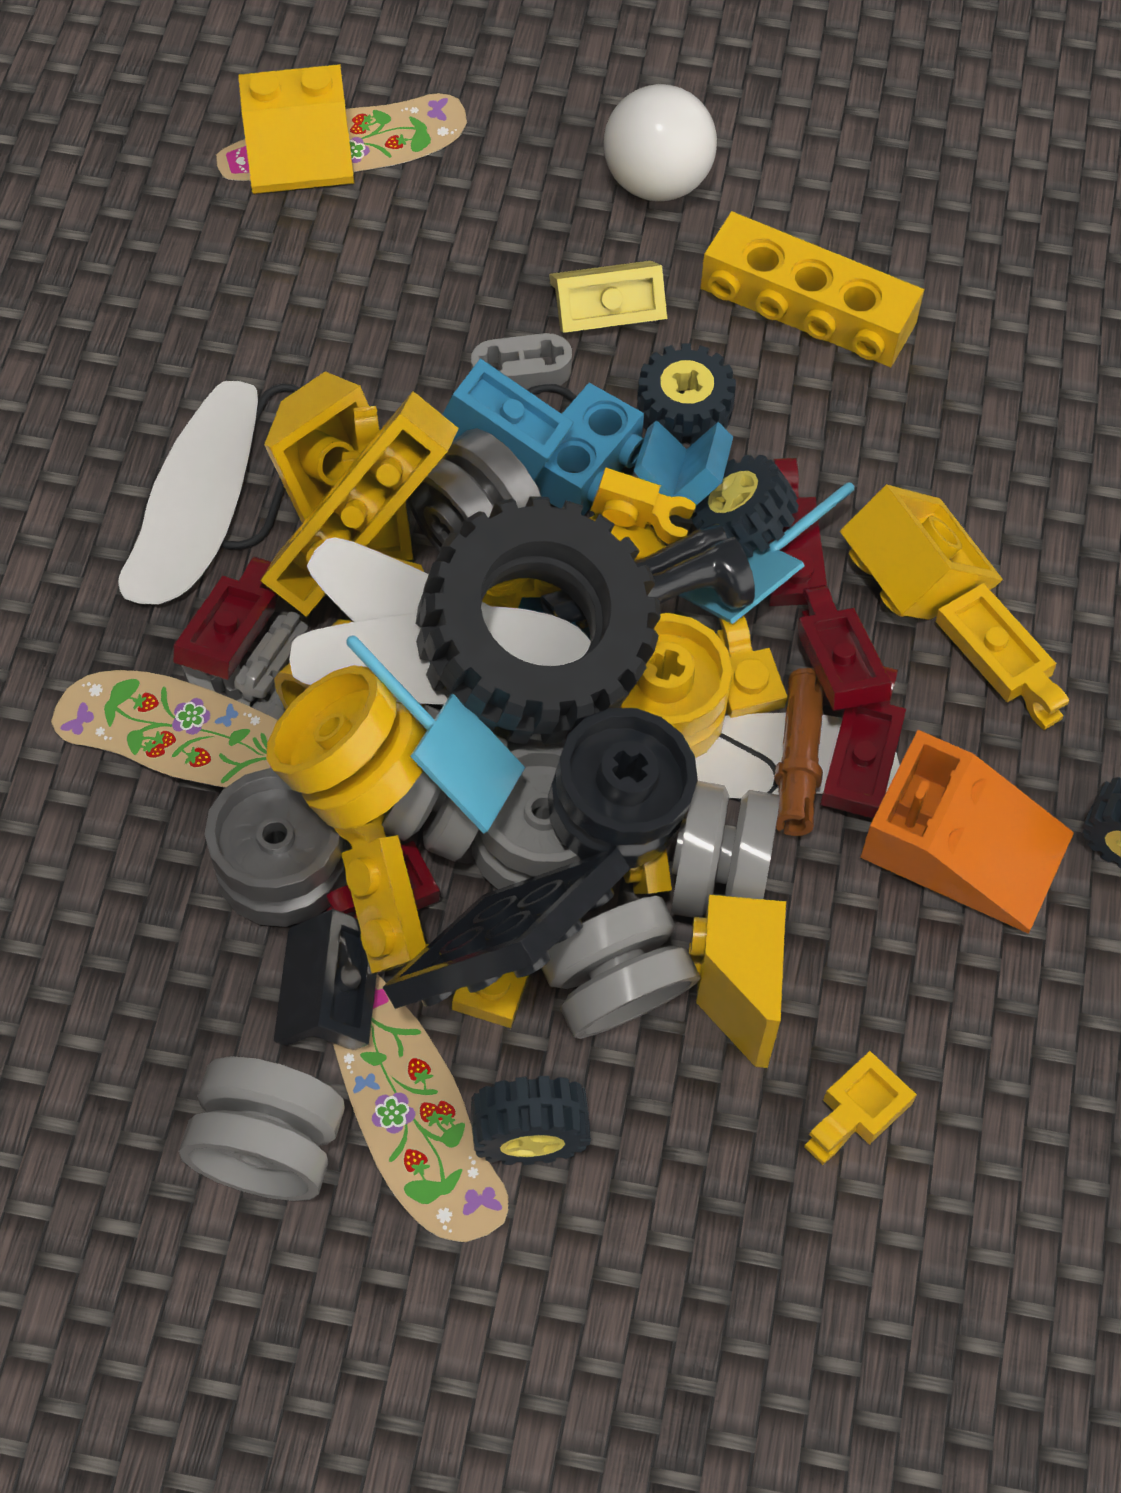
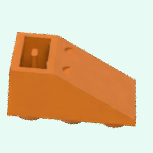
M917 730L870 824L860 858L1029 934L1074 832L975 754Z

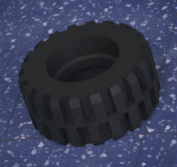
M530 496L526 506L518 508L515 500L508 499L494 503L489 518L485 512L478 511L464 520L460 533H451L441 546L437 559L431 566L417 609L416 624L421 628L416 640L419 658L430 661L426 676L434 691H439L446 687L467 709L475 713L479 720L492 732L495 727L508 730V742L527 744L532 734H541V741L544 745L562 742L568 732L572 731L585 717L608 708H619L646 670V663L653 655L659 637L654 627L661 618L660 600L656 597H648L655 585V580L649 566L637 567L634 560L640 550L629 537L619 541L611 533L615 524L599 514L596 521H593L581 515L583 505L568 500L565 501L562 508L550 507V499L548 497ZM530 578L553 584L566 592L582 610L590 631L591 643L589 649L579 660L557 666L536 665L513 656L499 645L486 626L481 609L484 595L493 586L512 579Z

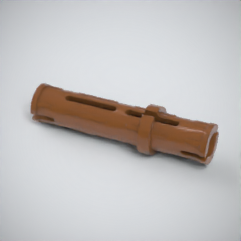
M799 668L789 674L783 757L775 769L774 780L779 786L778 792L780 795L776 829L778 831L784 829V834L791 836H803L813 830L816 788L818 789L821 786L823 770L818 764V753L821 738L824 690L818 677L816 681L815 670L811 668Z

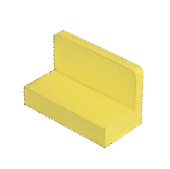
M653 261L549 274L550 285L556 289L560 331L563 333L667 319L662 265Z

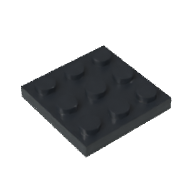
M617 847L486 893L475 901L382 988L395 1009L422 1001L425 1007H430L445 1000L459 988L467 987L470 993H474L490 986L506 973L514 972L517 978L530 975L550 961L551 956L548 950L554 944L565 941L582 929L583 923L580 919L587 912L599 908L614 896L611 888L630 868Z

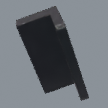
M331 909L289 929L274 1042L287 1046L308 1037L316 1036L351 1050L369 1045L377 973L371 972L366 951L362 945L361 931L357 918Z

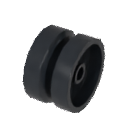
M608 708L585 717L567 736L548 793L550 822L561 842L582 860L617 847L629 868H636L657 859L674 841L682 819L685 817L698 782L695 755L681 732L662 717L638 708Z

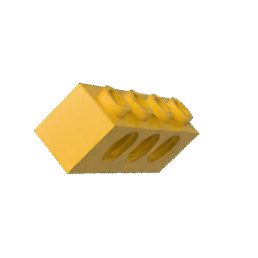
M731 211L704 253L700 289L712 293L719 299L729 300L758 312L767 319L777 320L804 331L813 338L828 341L852 351L864 359L874 360L888 367H892L917 323L925 290Z
M412 391L276 554L260 581L307 617L326 594L312 578L307 568V564L314 551L326 539L335 537L367 547L448 452L459 428Z

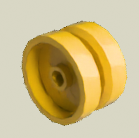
M661 613V618L654 627V630L659 635L655 651L646 663V670L619 708H638L662 717L683 734L695 758L710 749L722 732L733 673L728 649L717 634L694 618L672 613Z
M352 665L335 670L314 682L289 705L276 722L267 742L266 760L273 771L293 791L302 793L309 807L328 826L348 829L365 825L384 814L408 793L423 772V769L410 756L427 730L403 704L396 703V697L368 667Z

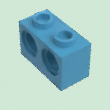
M591 383L585 386L562 413V415L574 423L535 480L541 497H548L550 503L558 508H562L566 500L583 505L581 512L583 516L592 506L605 468L621 472L624 467L632 468L637 462L644 440L642 438L644 413Z

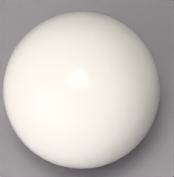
M649 85L627 95L612 111L604 133V154L610 172L616 181L628 192L650 201H669L690 193L706 178L715 159L717 134L714 122L707 108L692 93L673 85Z

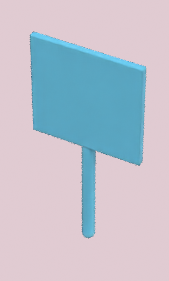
M850 482L845 483L784 532L785 535L779 541L774 540L769 544L770 548L763 552L759 548L753 550V556L747 558L755 584V597L751 605L739 609L726 607L716 591L711 587L695 589L682 593L679 596L730 624L735 623L805 566L803 561L780 550L854 491V485Z
M349 636L346 640L347 646L427 730L410 757L483 834L486 833L524 771V765L479 720V717L467 709L454 694L450 695L434 719L356 636Z

